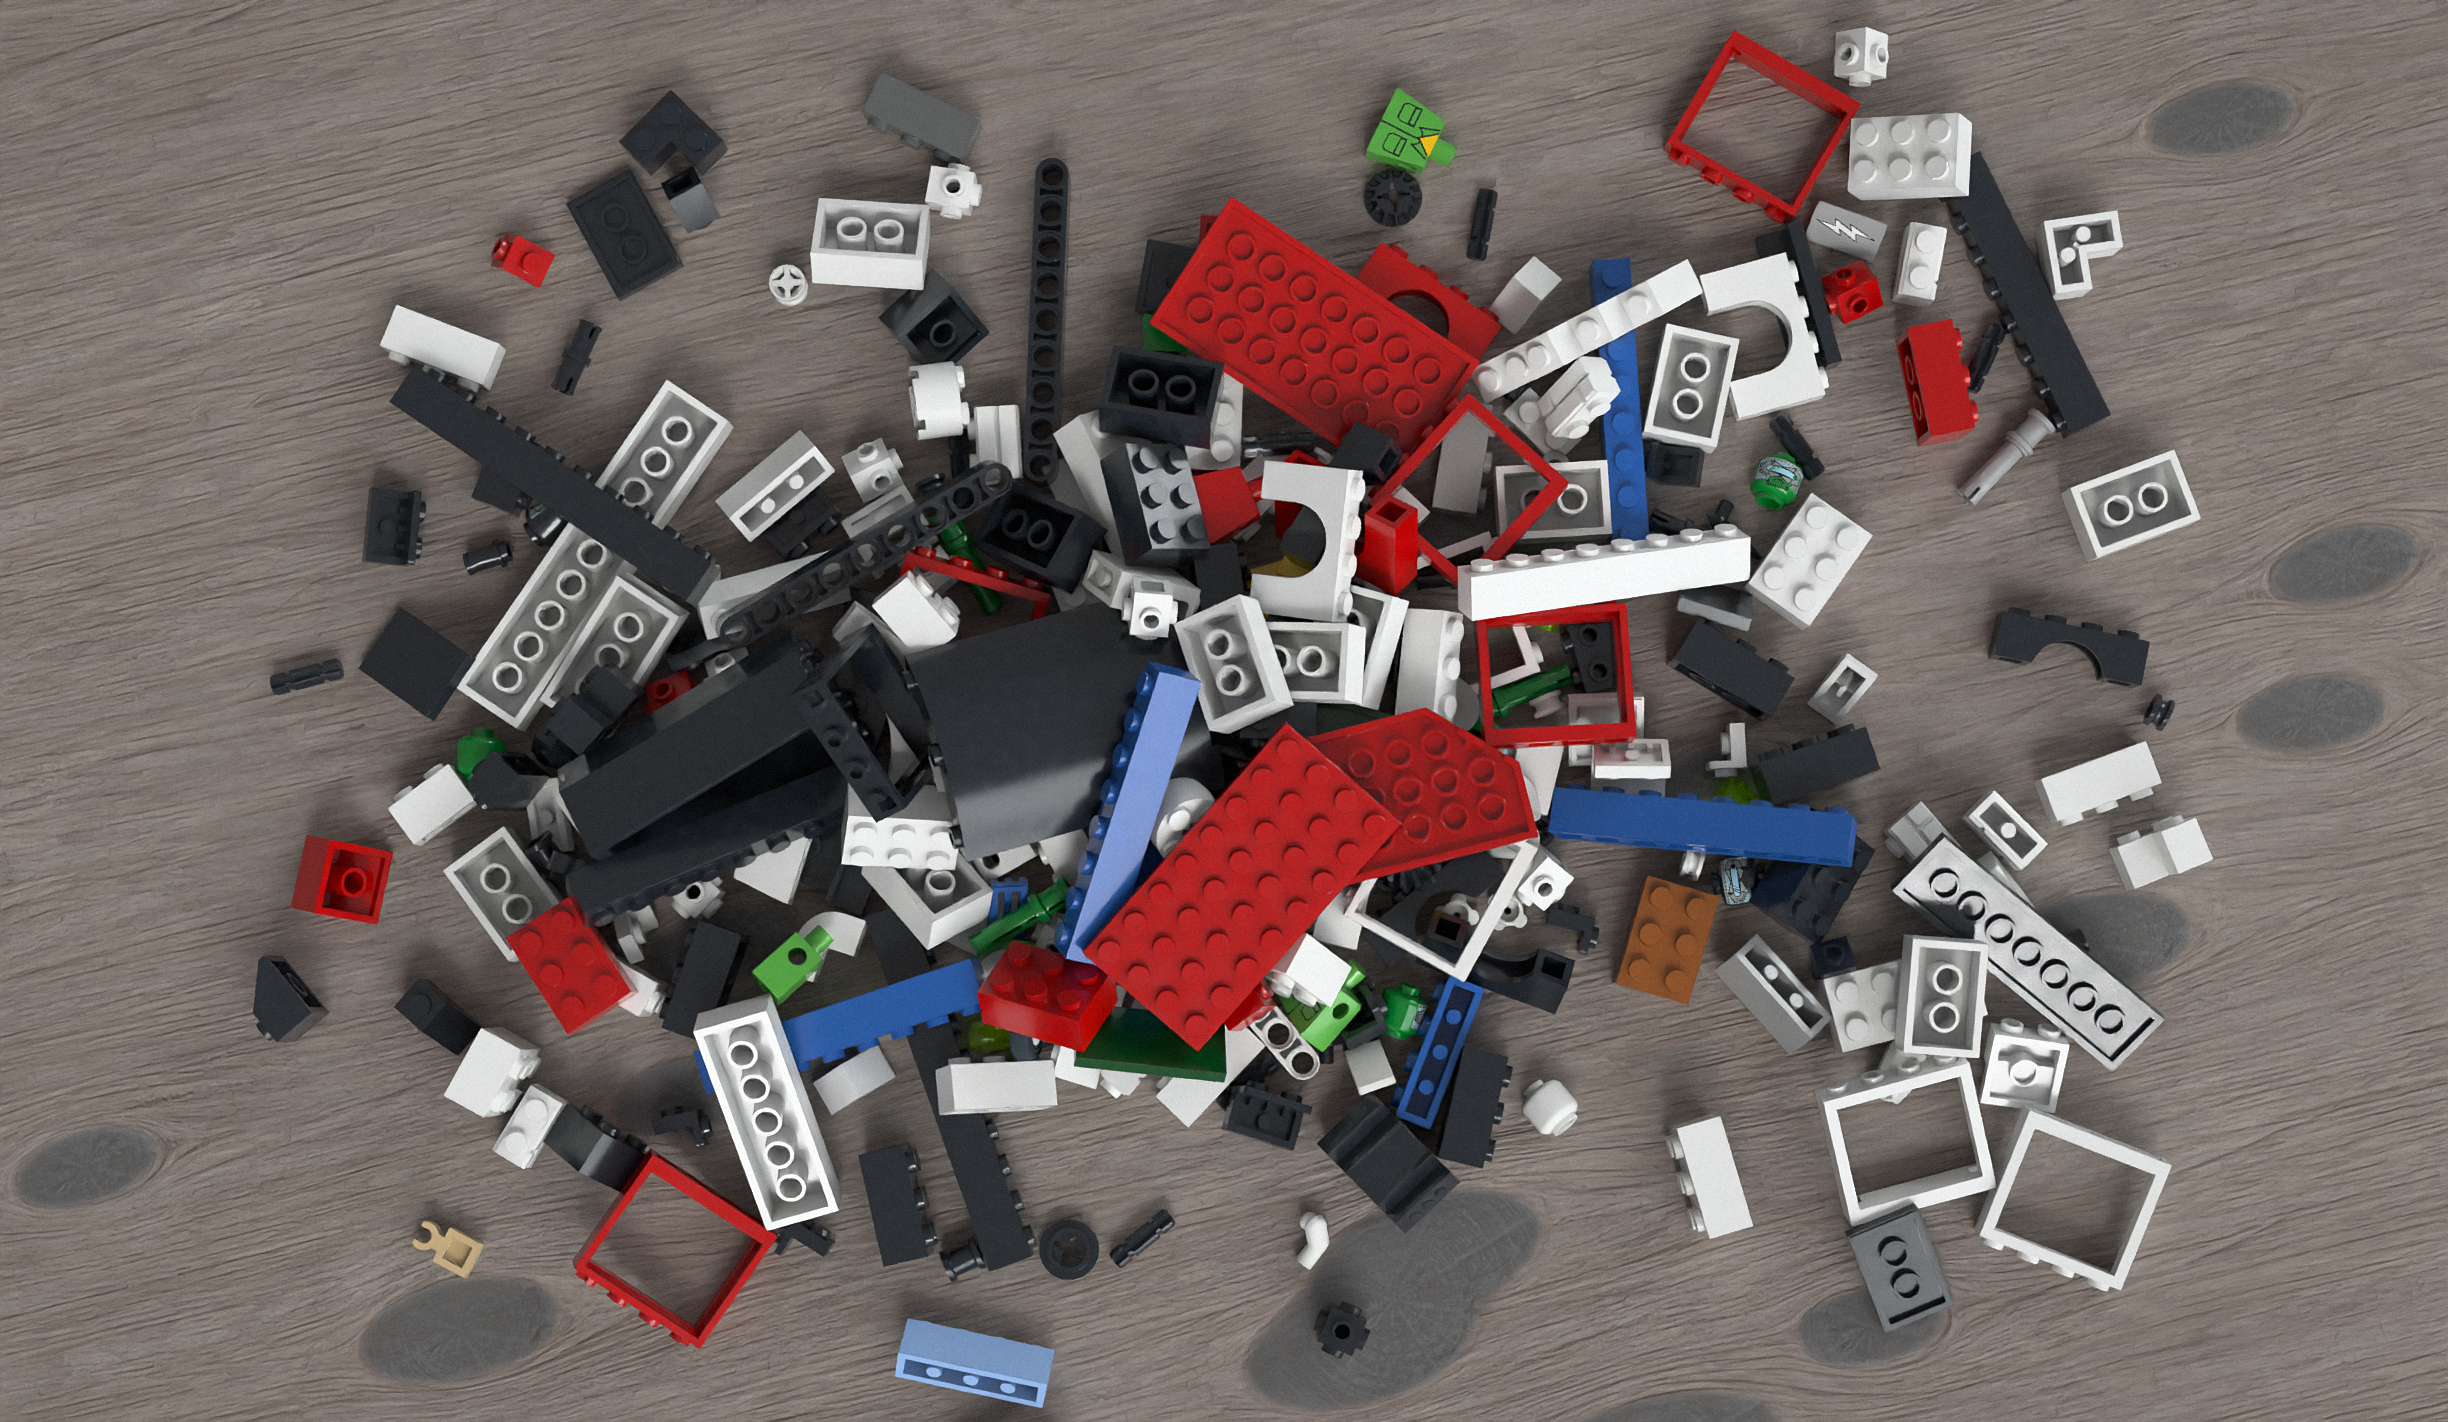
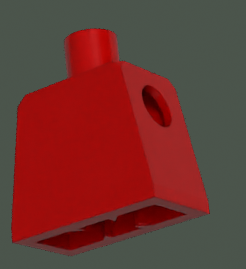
M1240 466L1193 476L1210 546L1223 544L1261 519L1255 503L1264 499L1261 498L1263 476L1246 482Z

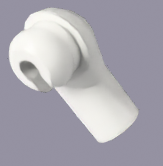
M1307 1212L1300 1219V1227L1305 1230L1307 1244L1296 1257V1260L1311 1270L1328 1247L1329 1235L1324 1218L1314 1212Z

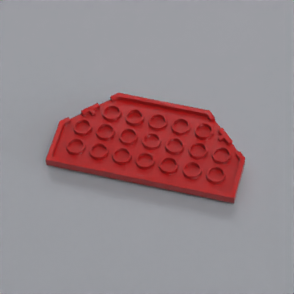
M1427 707L1305 738L1401 822L1398 828L1346 886L1539 837L1520 762L1488 745L1461 727L1449 722Z

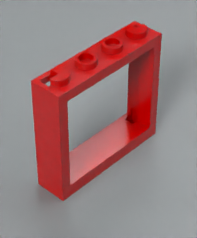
M1733 30L1663 150L1669 153L1668 158L1682 167L1690 165L1700 171V177L1706 182L1715 186H1719L1721 183L1733 190L1731 194L1737 200L1745 204L1753 202L1764 209L1763 213L1773 221L1782 223L1784 220L1790 223L1861 103ZM1731 57L1838 119L1789 204L1681 142Z
M1468 393L1462 400L1455 397L1443 411L1446 418L1437 428L1431 424L1417 440L1421 445L1412 455L1408 451L1402 455L1394 468L1396 473L1385 485H1375L1369 491L1367 496L1371 500L1368 502L1367 509L1370 510L1386 494L1392 496L1462 418L1470 412L1548 482L1545 488L1480 558L1499 561L1506 556L1567 489L1569 482ZM1418 533L1417 553L1458 589V568Z
M918 545L915 549H911L903 555L896 581L908 571L913 573L915 566L1035 601L1029 621L1042 618L1045 615L1051 596L1049 589L1044 588L1045 582L1034 580L1033 577L1023 576L1022 581L1008 577L1009 571L990 565L987 566L986 570L972 566V560L957 555H952L950 560L936 556L937 550L927 546L922 547Z
M1616 600L1596 602L1594 605H1576L1473 621L1481 737L1488 745L1497 750L1632 743L1636 738L1626 603L1616 604ZM1597 622L1612 623L1619 723L1494 729L1487 628Z
M650 1148L572 1261L574 1269L577 1270L575 1275L583 1279L587 1285L594 1287L598 1283L609 1290L607 1296L618 1305L626 1307L629 1303L640 1310L638 1316L653 1327H657L660 1323L672 1331L669 1336L676 1342H681L687 1347L691 1343L700 1349L778 1236L774 1229L767 1231L762 1220ZM651 1172L753 1238L746 1251L694 1325L591 1259Z

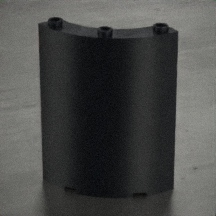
M1101 601L904 655L906 671L901 672L903 687L907 694H913L932 743L928 745L930 760L934 767L939 766L953 826L948 827L949 839L954 849L960 848L966 862L1090 826L1092 818L1098 815L1102 803V786L1107 779L1109 780L1114 766L1112 763L1114 749L1118 744H1121L1123 739L1126 713L1129 708H1133L1137 696L1136 682L1138 676L1142 671H1145L1148 661L1189 671L1174 624H1169L1168 638L1157 637L1154 640H1144L1136 635L1129 634L1128 622L1121 618V609L1112 608ZM1177 612V621H1176V622H1179L1180 617H1179L1178 612ZM1197 696L1169 780L1191 778L1211 792L1225 788L1222 757L1219 744L1211 743L1209 729Z

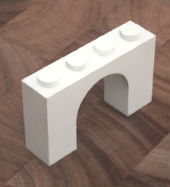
M1786 252L1699 276L1698 281L1704 291L1700 296L1706 317L1744 306H1760L1776 314L1787 330L1788 351L1785 359L1778 367L1762 374L1730 382L1728 396L1736 422L1819 400L1825 395L1824 389L1829 387L1828 378L1824 367L1817 366L1814 353L1819 352L1817 339L1814 331L1808 332L1804 320V318L1809 317L1807 303L1804 296L1798 297L1794 283L1799 282L1798 271L1794 260L1788 261Z
M1265 460L1261 498L1297 502L1310 507L1317 513L1324 525L1326 548L1319 564L1304 576L1296 578L1272 574H1252L1250 598L1259 601L1262 613L1327 622H1346L1347 615L1351 612L1353 604L1350 584L1351 577L1354 576L1357 567L1354 548L1355 540L1359 537L1361 531V520L1358 517L1359 503L1365 494V482L1362 479L1363 471Z

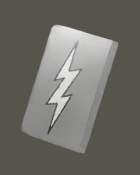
M1818 200L1814 206L1805 233L1809 242L1872 264L1888 225Z

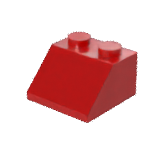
M306 835L290 908L377 925L393 852Z

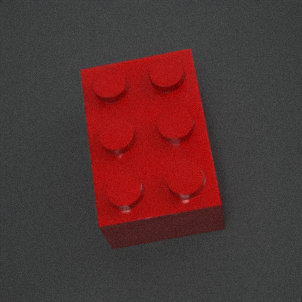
M1952 319L1908 327L1895 340L1918 447L1962 439L1976 428L1974 422H1978L1979 417L1976 403L1974 400H1969L1967 386H1970L1971 383L1969 369L1966 364L1961 363L1959 350L1963 348L1960 330L1953 327Z
M567 897L506 937L507 942L567 1034L578 1033L638 993L637 988L596 925L588 928L584 927L570 897Z
M1014 940L977 991L983 1023L1083 1053L1118 1002L1115 981L1097 965L1065 959L1062 954Z

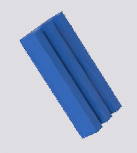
M1019 877V881H1012V878H1004V882H997L996 878L989 879V887L993 890L987 918V926L997 920L998 892H1003L1002 917L1011 912L1012 892L1018 891L1017 908L1027 902L1028 881L1026 877ZM1026 929L1016 935V939L1025 941Z

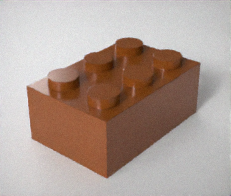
M1649 875L1644 876L1612 984L1682 1005H1689L1720 897Z

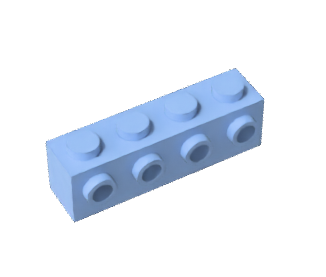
M908 1318L898 1352L895 1377L1043 1408L1055 1350Z

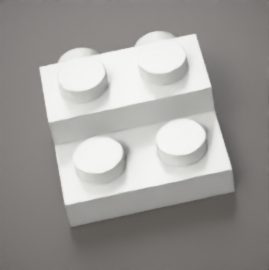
M2010 1018L2002 1019L2000 1024L1991 1023L1984 1052L1986 1064L1979 1092L1980 1102L2021 1109L2024 1105L2043 1112L2055 1113L2069 1050V1042L2065 1033H2060L2061 1030L2057 1026L2045 1023L2039 1024L2038 1029L2024 1028L2022 1022Z

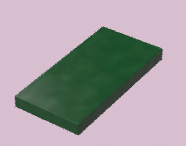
M1114 1006L1084 1053L1074 1050V1067L1224 1083L1227 1075L1225 1024L1223 1023L1197 1052L1151 1011Z

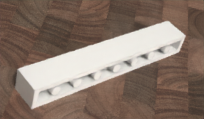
M1719 524L1714 527V530L1708 531L1684 529L1680 531V535L1650 534L1646 536L1645 540L1615 539L1611 541L1610 545L1603 546L1580 544L1576 546V550L1545 549L1541 551V555L1510 554L1506 556V560L1499 561L1475 559L1471 561V565L1458 566V609L1471 621L1750 580V537L1737 529L1735 525Z

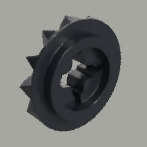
M1388 168L1375 173L1366 185L1364 205L1370 217L1377 223L1387 227H1399L1412 221L1418 214L1422 205V191L1417 179L1405 170ZM1390 183H1393V188L1396 189L1397 193L1408 195L1398 200L1397 212H1394L1389 200L1377 199L1388 194Z
M1071 1219L1056 1222L1045 1231L1041 1238L1039 1246L1040 1259L1046 1270L1057 1278L1064 1280L1081 1278L1088 1274L1097 1262L1099 1256L1097 1237L1083 1222ZM1077 1235L1076 1249L1085 1257L1071 1255L1064 1265L1061 1264L1063 1250L1054 1243L1055 1240L1059 1243H1068Z

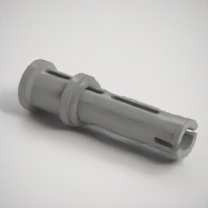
M2031 408L2027 412L2028 417L2014 431L2009 430L2005 434V443L1962 487L1957 489L1960 496H1966L1964 500L1970 505L1975 506L2021 457H2030L2034 453L2033 448L2046 434L2051 435L2055 431L2053 424L2038 410Z

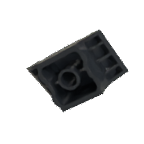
M1369 1092L1317 1143L1405 1234L1460 1183L1372 1092Z

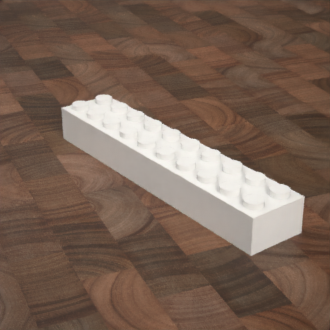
M666 380L597 480L595 486L603 490L606 484L625 496L622 504L633 510L636 504L655 516L651 523L663 530L734 427L728 420ZM568 523L475 657L476 660L457 689L516 729L525 732L544 705L540 701L541 696L615 577L626 572L633 575L637 568Z

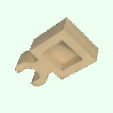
M423 1221L421 1226L429 1229L432 1237L429 1242L415 1238L412 1244L420 1250L433 1249L437 1251L432 1260L434 1263L463 1278H468L485 1243L454 1227H450L446 1235H444L435 1222Z

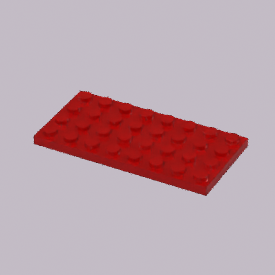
M1233 197L1229 198L1149 321L1150 324L1203 359L1225 363L1224 372L1337 447L1340 446L1342 437L1350 431L1356 421L1391 436L1403 453L1408 451L1412 455L1421 445L1417 441L1418 438L1431 424L1437 428L1445 416L1443 411L1459 395L1480 363L1479 360ZM1393 470L1388 480L1396 473L1395 470Z
M1285 721L1085 946L1082 953L1198 1052L1398 828L1401 822Z

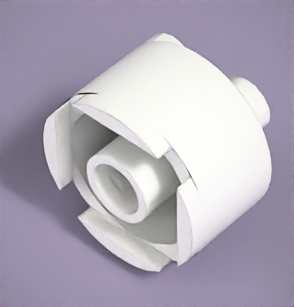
M953 361L909 366L908 377L915 376V379H912L913 386H909L914 428L922 427V430H918L916 434L917 440L962 435L963 429H966L967 424H970L968 403H961L960 392L965 387L962 365L954 366Z
M1175 778L1168 782L1150 837L1151 842L1163 858L1215 801L1211 793L1194 779Z

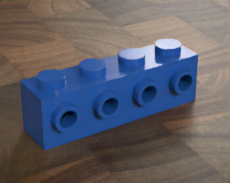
M1447 975L1445 982L1438 980L1431 997V1001L1436 1002V1006L1432 1016L1425 1014L1417 1033L1418 1036L1423 1037L1418 1051L1411 1049L1403 1069L1409 1072L1404 1086L1397 1084L1390 1102L1391 1106L1396 1107L1393 1113L1395 1116L1431 1129L1484 993V988L1467 981L1461 982L1451 975Z

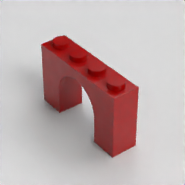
M1381 242L1355 279L1390 302L1404 296L1421 297L1432 302L1441 311L1446 321L1447 340L1480 361L1502 329V325L1498 323L1499 317L1484 306L1478 309L1467 301L1469 296L1456 286L1451 285L1450 288H1447L1437 281L1439 278L1438 274L1423 264L1419 268L1407 260L1409 255L1397 245L1391 243L1388 247Z
M1298 450L1294 451L1283 461L1287 463L1326 466L1325 463ZM1386 494L1365 514V537L1359 536L1355 540L1354 555L1357 559V567L1354 576L1394 596L1417 576V508ZM1275 500L1276 537L1282 539L1285 530L1293 524L1301 511V503Z

